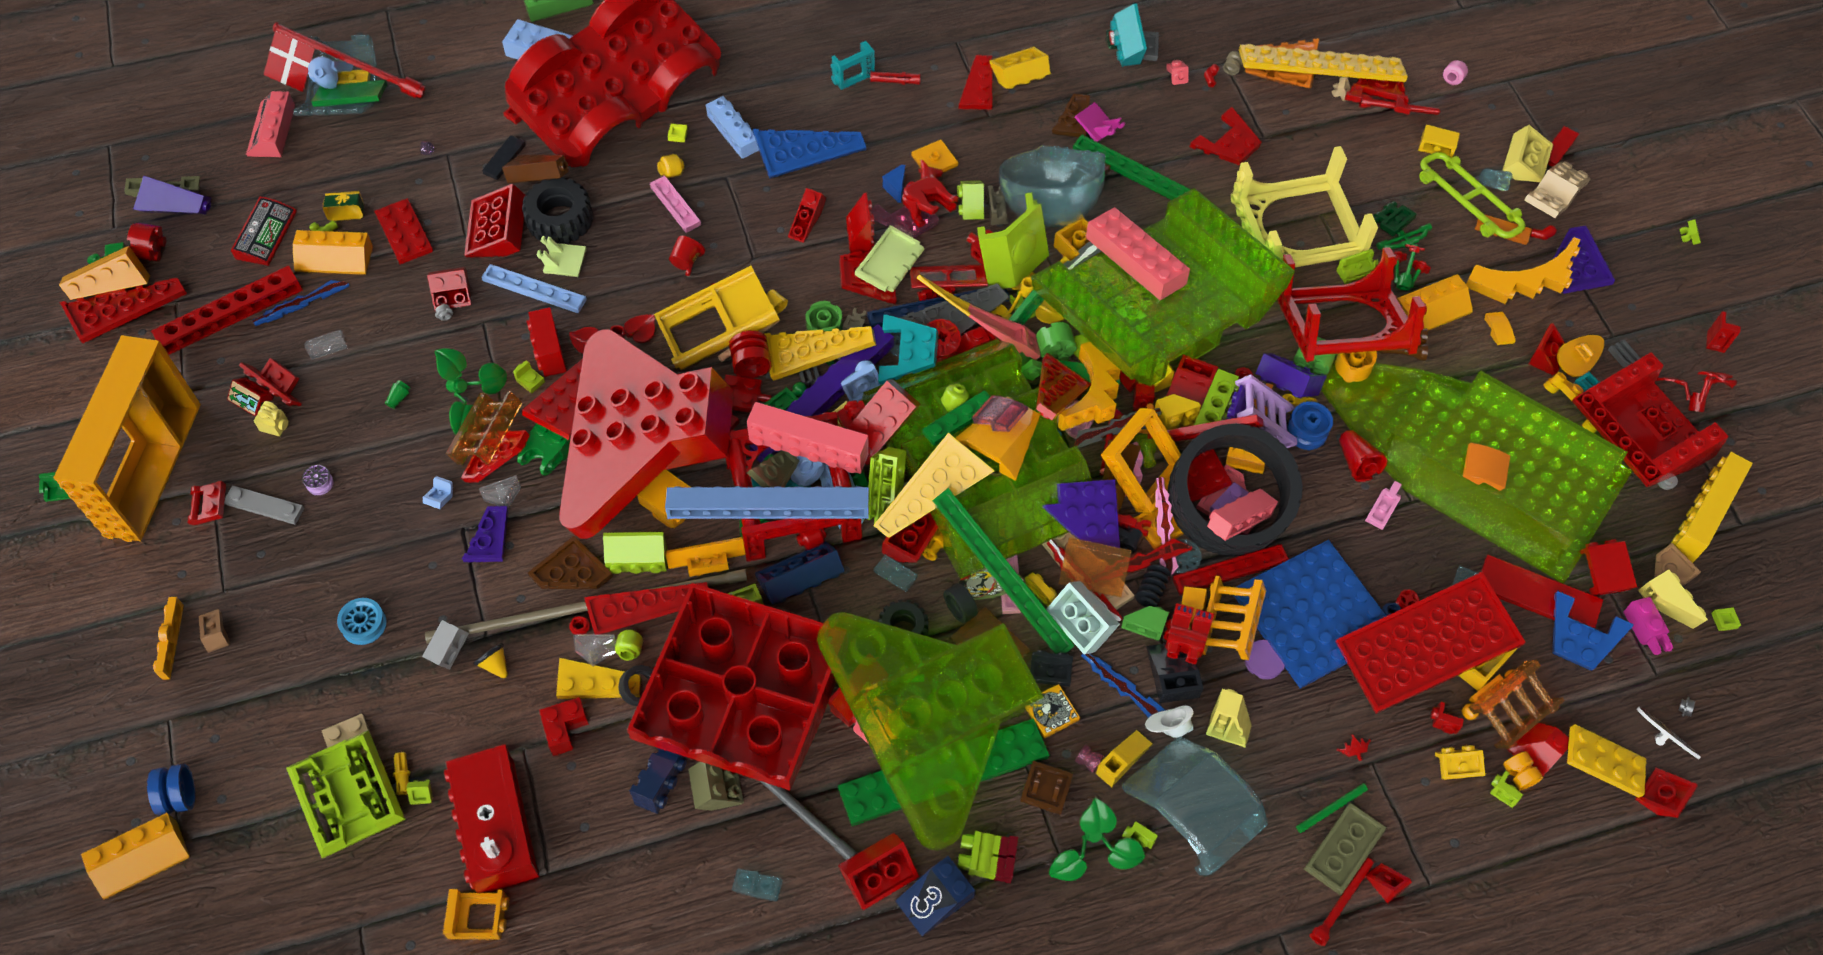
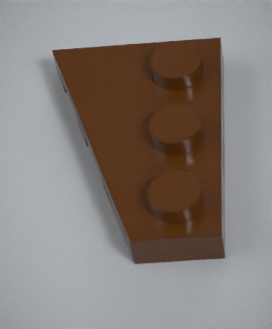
M1073 94L1065 111L1059 117L1058 123L1053 127L1052 134L1073 137L1086 136V130L1075 119V116L1089 107L1090 95Z

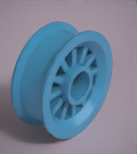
M357 598L348 602L342 607L337 617L338 628L345 639L356 645H366L377 640L383 634L387 623L386 616L379 604L369 598Z

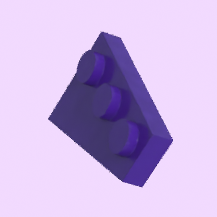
M487 506L478 525L475 537H472L469 543L470 547L467 553L463 555V562H503L508 520L507 506Z

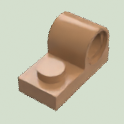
M219 609L199 616L200 639L209 653L230 645L229 637L223 627L222 613Z

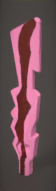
M1164 477L1156 478L1155 505L1156 508L1158 507L1157 535L1161 537L1163 545L1171 540L1169 535L1175 529L1170 522L1173 517L1171 513L1172 505L1168 501L1170 494L1165 489ZM1172 545L1160 550L1159 555L1173 552ZM1176 557L1163 561V558L1159 559L1160 565L1166 567L1171 574L1178 569Z

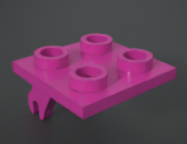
M1096 102L1075 116L1079 124L1096 142L1107 135H1113L1117 128L1121 129L1125 126V122L1119 123L1122 118L1109 119Z

